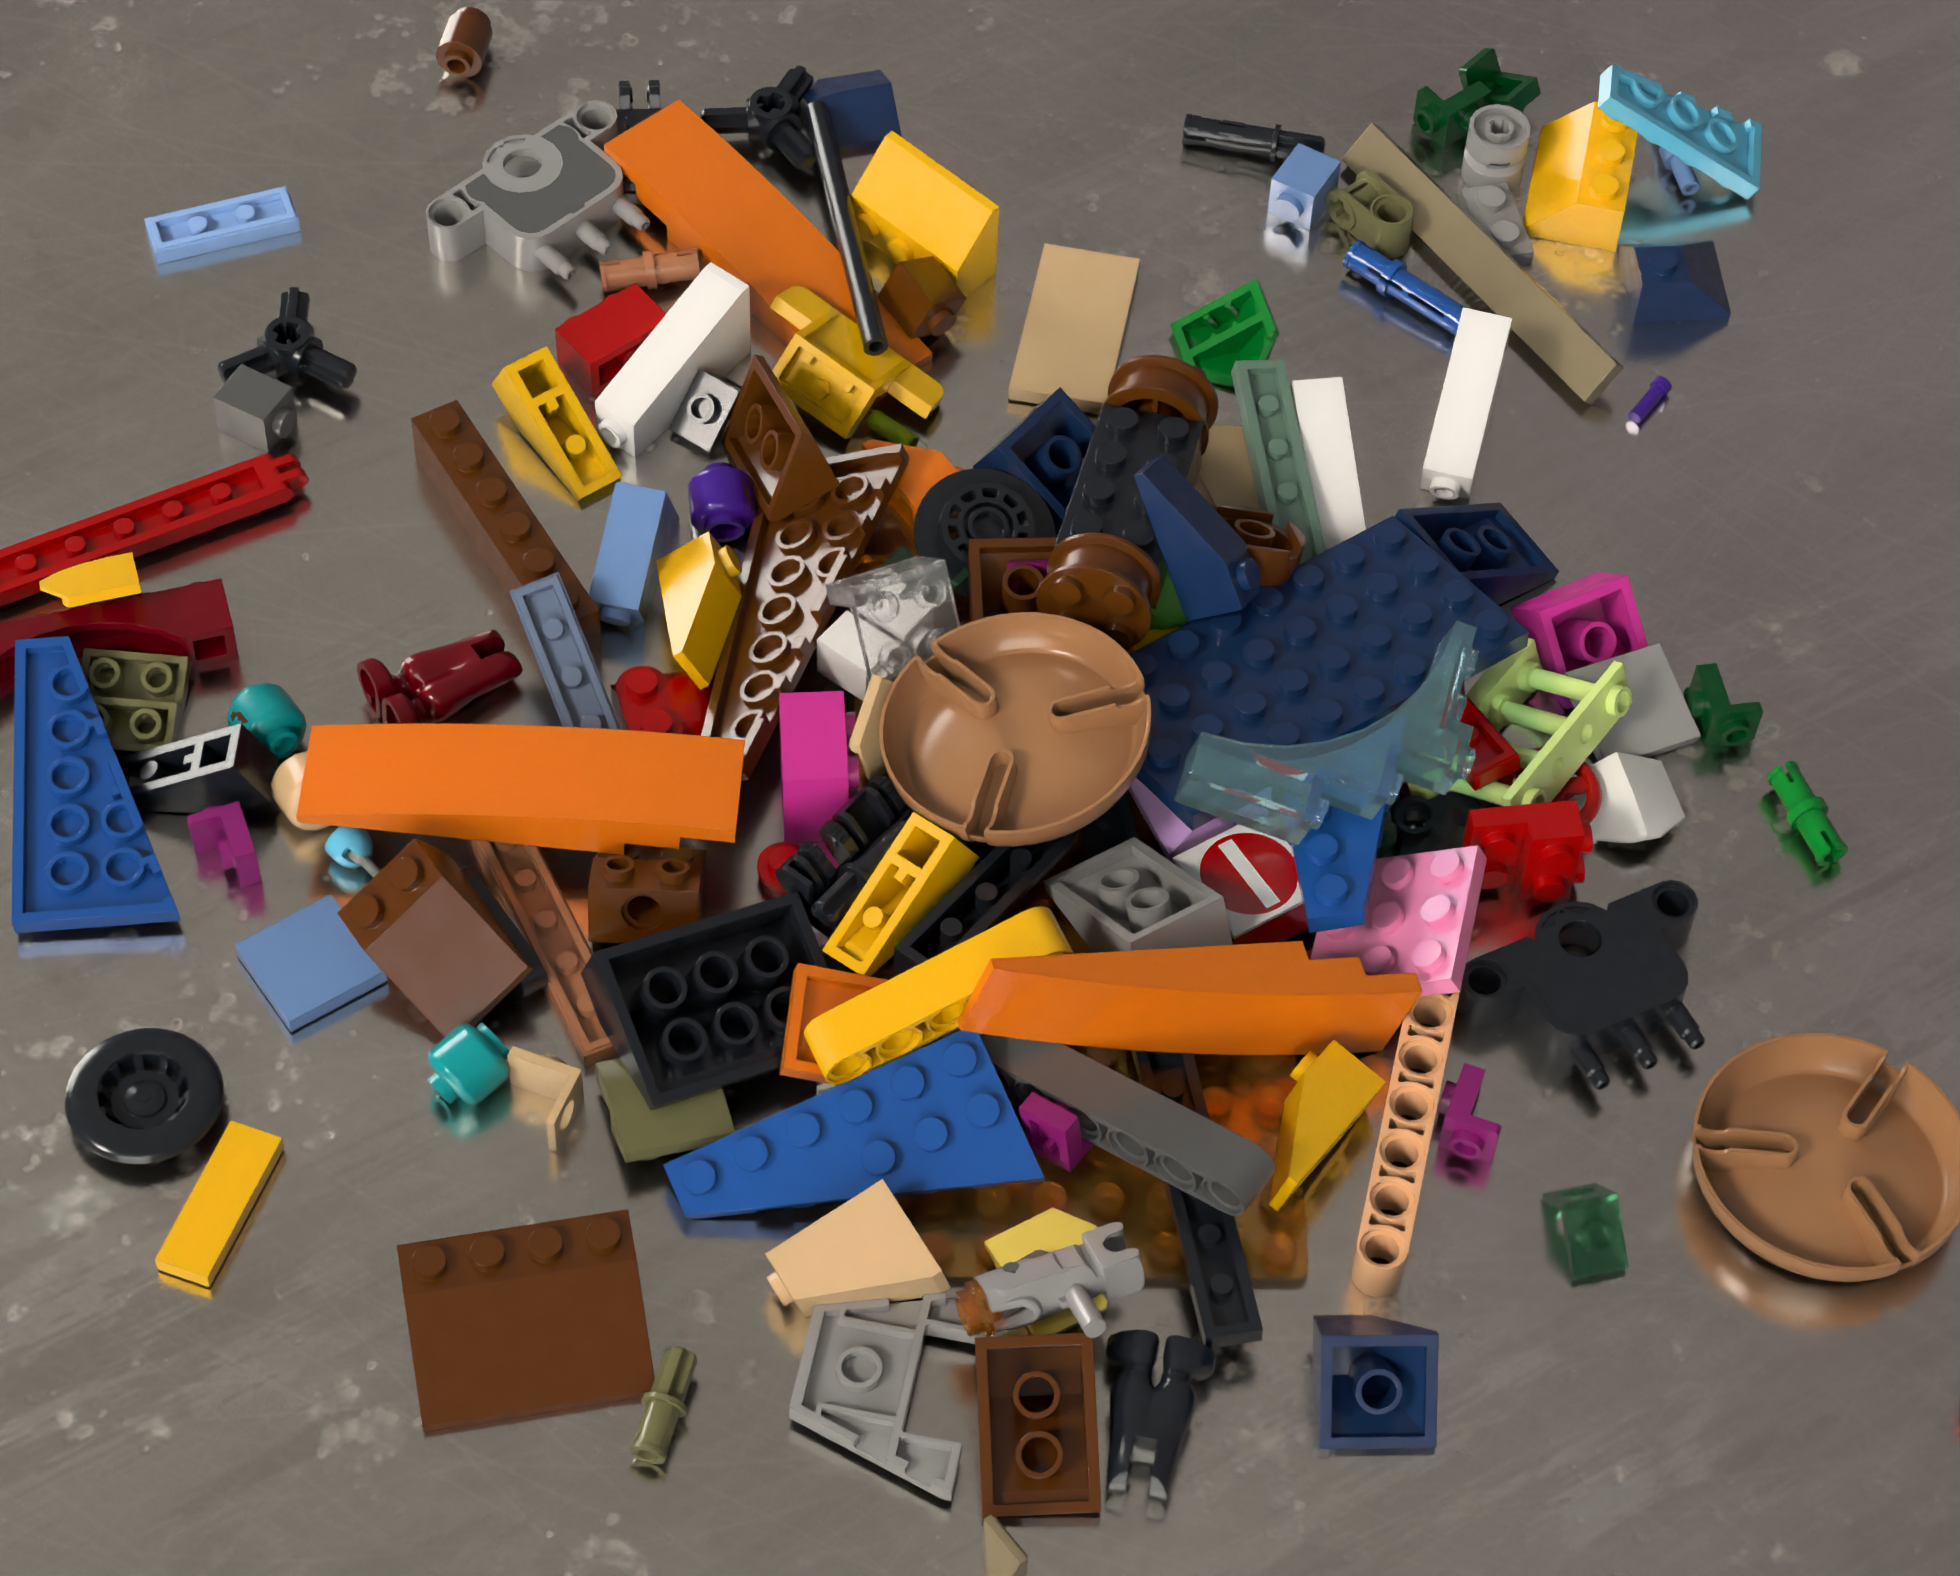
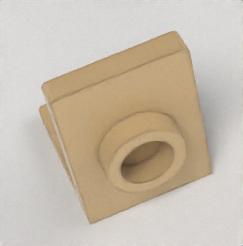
M512 1046L507 1055L510 1083L557 1100L546 1121L549 1149L557 1152L584 1100L582 1070L567 1065L557 1056L551 1054L538 1055Z

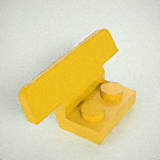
M792 286L778 294L769 308L797 327L799 331L795 333L772 371L792 402L842 438L852 437L876 397L882 396L885 392L924 419L940 404L944 395V389L940 383L889 347L880 355L871 356L866 354L863 349L858 325L807 288Z

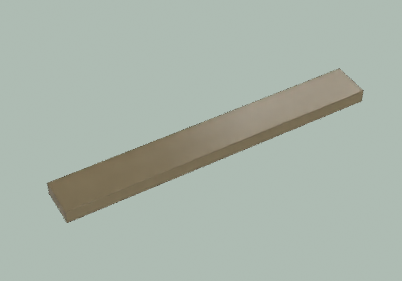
M1374 123L1368 126L1341 160L1356 175L1365 170H1372L1387 185L1401 196L1407 198L1413 204L1414 209L1412 230L1497 315L1512 318L1511 329L1584 402L1592 405L1624 366L1380 126Z

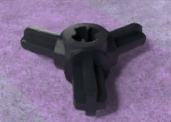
M803 66L789 69L777 87H764L755 91L751 98H746V107L705 108L701 111V119L718 134L748 133V142H752L757 148L764 151L780 150L797 169L808 171L817 162L813 144L801 132L802 121L799 118L801 115L800 102L814 82L813 76L807 73L806 68Z
M290 287L288 292L281 294L278 318L267 325L263 336L257 338L258 347L221 361L218 364L219 375L223 383L243 364L262 374L269 373L273 379L282 382L295 383L313 376L338 389H348L351 387L357 373V368L355 364L323 350L322 340L314 336V329L308 322L310 297L308 293L299 291L298 287Z

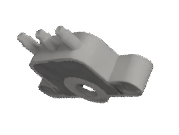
M588 101L568 112L535 135H512L496 141L486 151L482 161V169L446 191L428 205L426 218L429 246L432 254L440 260L458 261L487 244L508 263L519 270L536 272L549 268L565 280H571L576 275V268L570 264L569 259L566 257L585 244L602 255L610 254L613 250V243L606 238L603 232L614 226L620 219H623L627 224L634 226L639 231L646 230L650 225L649 218L643 214L640 208L624 196L622 169L614 159L604 152V144L618 136V120L615 108L605 101ZM519 156H528L539 161V163L531 161L514 162L505 166L509 160Z

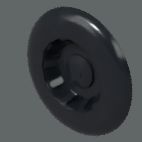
M986 468L962 470L941 479L923 497L914 521L915 544L924 566L944 587L969 598L968 556L963 554L961 550L964 549L968 553L969 539L1056 538L1053 517L1041 496L1021 479L1003 471ZM959 514V517L957 519L949 518L950 515L954 516ZM956 532L957 539L952 540L950 534Z
M141 1028L125 1031L97 1044L76 1065L65 1092L66 1118L78 1140L89 1150L103 1158L127 1164H148L163 1161L193 1147L212 1128L223 1104V1077L212 1055L200 1043L182 1033L161 1028ZM175 1075L177 1079L173 1081L170 1077ZM115 1086L116 1088L114 1092L111 1093L109 1090L111 1089V1087Z

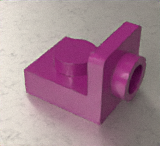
M239 801L223 806H210L201 812L187 817L192 843L197 854L218 849L224 870L235 868L241 888L262 882L256 852Z
M1032 1092L1019 1107L1022 1129L1032 1151L1063 1169L1072 1172L1093 1147L1094 1144L1081 1138L1079 1117L1064 1103L1059 1101L1050 1102Z

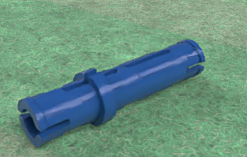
M1357 240L1350 247L1343 261L1345 268L1351 269L1376 285V291L1384 297L1392 295L1456 336L1463 305L1407 271L1406 263L1399 259H1394L1393 261L1366 245L1364 241Z

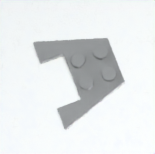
M975 1289L974 1295L946 1298L945 1292L924 1294L923 1300L889 1303L888 1298L814 1305L789 1405V1418L943 1500L951 1501L962 1454V1443L903 1431L925 1336L929 1335L975 1344V1338L988 1336L989 1328L977 1302V1298L980 1297L979 1290Z

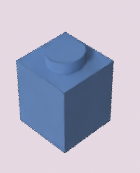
M1298 143L1271 178L1267 212L1310 231L1326 210V194L1338 188L1341 161Z

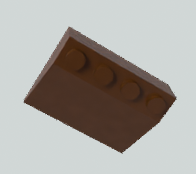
M628 1209L397 1245L423 1432L639 1398L644 1393L651 1391L655 1376Z

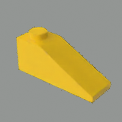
M547 346L505 366L492 382L498 397L516 428L577 501L592 495L623 477Z
M709 531L656 560L673 657L700 690L710 685L742 597L738 574L742 573L739 559L730 546L721 547Z
M913 812L822 951L857 974L872 976L894 955V947L972 870L979 856L954 836Z
M1335 1040L1319 1056L1310 1050L1290 1074V1077L1297 1081V1083L1284 1101L1275 1159L1276 1172L1273 1175L1269 1205L1277 1212L1365 1112L1386 1083V1081Z

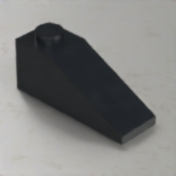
M242 723L117 758L138 811L198 813L210 806H223L239 801L242 810L270 802L272 795L271 781L278 758Z

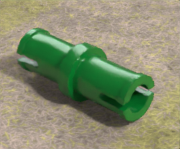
M1795 761L1785 762L1784 766L1788 771L1786 774L1780 765L1775 767L1767 775L1766 779L1787 810L1786 821L1791 829L1799 830L1814 855L1818 866L1830 865V861L1827 858L1828 854L1831 855L1834 862L1841 859L1847 853L1848 846L1842 841L1826 815L1829 808L1824 799L1814 795Z

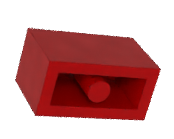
M634 283L618 293L609 295L603 302L580 315L570 317L562 325L555 328L557 362L594 397L604 391L666 313Z

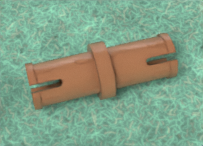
M697 248L653 254L652 250L643 251V256L599 261L604 293L625 289L634 283L639 287L647 286L648 290L658 289L657 285L695 280L700 274Z

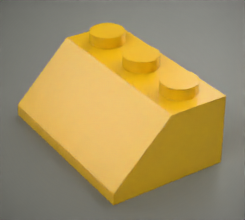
M1592 102L1542 126L1523 219L1528 236L1616 252L1638 132L1622 122L1608 117L1604 111L1598 108V102Z
M894 131L888 133L851 194L861 239L872 243L886 253L896 265L901 261L934 256L962 293L968 296L996 274L999 206Z

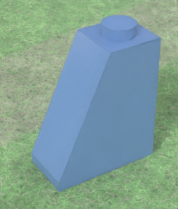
M621 482L615 483L589 596L599 609V617L603 622L617 626H629L631 620L646 623L659 584L656 560L669 554L680 520L666 491Z

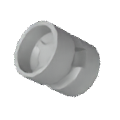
M1494 104L1476 110L1471 116L1461 168L1462 178L1469 187L1507 182L1512 192L1521 183L1531 131L1528 118L1521 111L1511 106Z

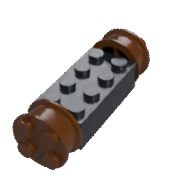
M1144 355L1132 357L1120 365L1113 373L1108 387V397L1101 406L1098 421L1064 516L1055 548L1048 560L1047 576L1042 580L1037 592L1036 605L1039 613L1059 615L1086 623L1111 637L1126 651L1138 644L1148 633L1152 620L1151 609H1156L1168 569L1134 475L1151 459L1164 455L1195 487L1201 468V458L1209 442V429L1213 426L1219 409L1217 393L1211 382L1207 379L1206 373L1201 368L1173 357Z

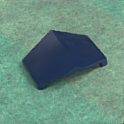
M881 70L818 79L803 96L806 107L814 101H823L828 105L840 153L879 147L884 137L891 131L902 137L892 84Z

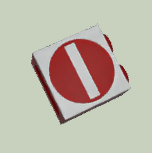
M1264 812L1173 857L1172 863L1224 897L1233 945L1283 942L1308 929L1291 846Z

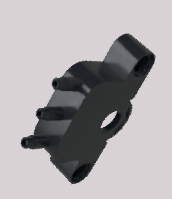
M1667 880L1608 903L1607 910L1592 903L1579 901L1555 905L1540 918L1535 928L1534 940L1525 937L1466 963L1457 1003V1017L1471 1027L1486 1028L1517 1016L1538 1049L1548 1059L1559 1064L1577 1065L1585 1078L1590 1080L1593 1086L1599 1090L1606 1088L1610 1083V1078L1605 1072V1066L1599 1059V1056L1625 1046L1632 1057L1638 1060L1643 1069H1651L1657 1064L1658 1058L1652 1051V1045L1646 1037L1670 1025L1673 1026L1679 1037L1685 1040L1691 1049L1696 1050L1702 1047L1705 1043V1038L1699 1031V1025L1683 1003L1688 985V971L1683 960L1676 952V949L1686 943L1690 935L1698 908V898L1695 891L1680 881ZM1566 951H1577L1586 955V957L1574 956ZM1475 991H1482V992L1487 993L1488 995L1480 994V993L1475 992Z

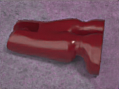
M497 630L481 632L445 646L410 655L402 661L399 673L391 675L387 667L375 658H368L357 664L358 679L364 696L375 717L378 719L383 718V724H439L458 713L480 696L516 679L521 675L523 669L518 658L513 653L504 651L505 643Z

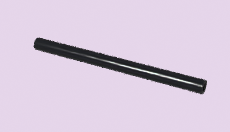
M814 101L807 105L805 114L863 349L868 355H880L887 350L888 341L829 108L823 101Z

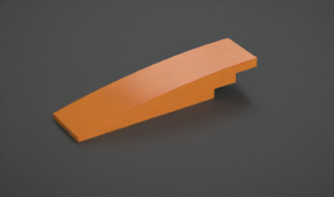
M676 100L604 144V152L618 163L622 173L635 184L636 199L667 225V239L680 251L697 248L699 268L702 270L712 262L749 285L750 313L787 346L799 329L769 307L778 294L792 286L807 288L857 324L840 252L759 171L681 100ZM875 290L888 347L917 368L932 360V352L919 337L909 338L877 297L879 293Z
M435 723L315 725L311 727L296 819L297 822L618 855H624L625 844L679 849L680 837L735 843L745 740L648 731L536 725Z
M1303 941L992 958L957 1022L960 1031L1048 1043L1135 1051L1219 1055H1306L1310 1050L1315 1054H1321L1335 1040L1350 1053L1377 1052L1384 1049L1423 991L1416 973L1366 976L1360 957L1309 960Z

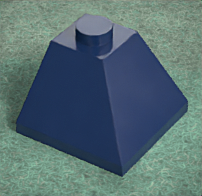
M1713 240L1618 245L1617 254L1633 323L1730 318L1731 311Z
M1313 1315L1312 1374L1319 1449L1436 1448L1438 1332L1374 1315Z

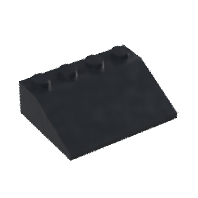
M796 891L596 951L587 962L581 975L601 1027L650 1110L780 1070L794 969L798 963L823 968L828 967L799 893Z

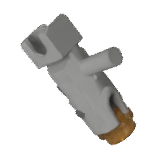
M1113 1222L1082 1233L1083 1244L1071 1245L1050 1253L1044 1250H1035L1016 1262L1006 1263L1003 1267L973 1277V1280L967 1281L965 1289L954 1292V1301L959 1318L969 1337L980 1333L984 1337H989L1000 1331L1013 1330L1032 1324L1070 1308L1085 1335L1089 1338L1098 1337L1106 1330V1322L1092 1299L1103 1293L1109 1302L1142 1290L1145 1285V1275L1140 1252L1136 1248H1126L1124 1228L1120 1222Z

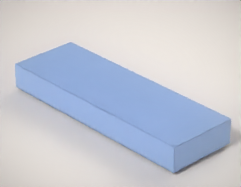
M287 186L144 219L157 264L301 231L299 218Z

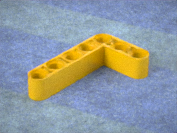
M1033 907L819 1015L806 1026L804 1038L826 1082L830 1085L839 1086L899 1059L958 1029L957 1020L990 959L1074 954L1052 911L1048 907Z

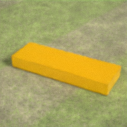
M232 1120L229 1122L155 1258L158 1270L207 1287L211 1286L284 1149L282 1137Z

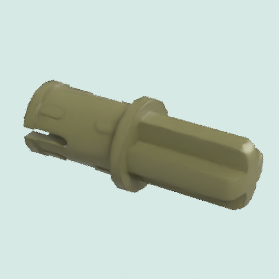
M673 1346L664 1351L651 1391L644 1393L641 1399V1403L645 1408L634 1440L629 1447L631 1455L635 1458L651 1464H663L666 1461V1453L679 1418L686 1416L687 1406L684 1404V1400L697 1365L695 1353L680 1346Z

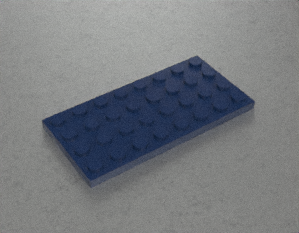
M1391 516L1299 564L1294 570L1292 577L1285 584L1276 588L1270 586L1261 587L1262 590L1243 610L1193 620L1129 654L1144 677V693L1150 696L1152 714L1150 743L1146 758L1136 778L1193 831L1526 648L1529 631L1394 516Z

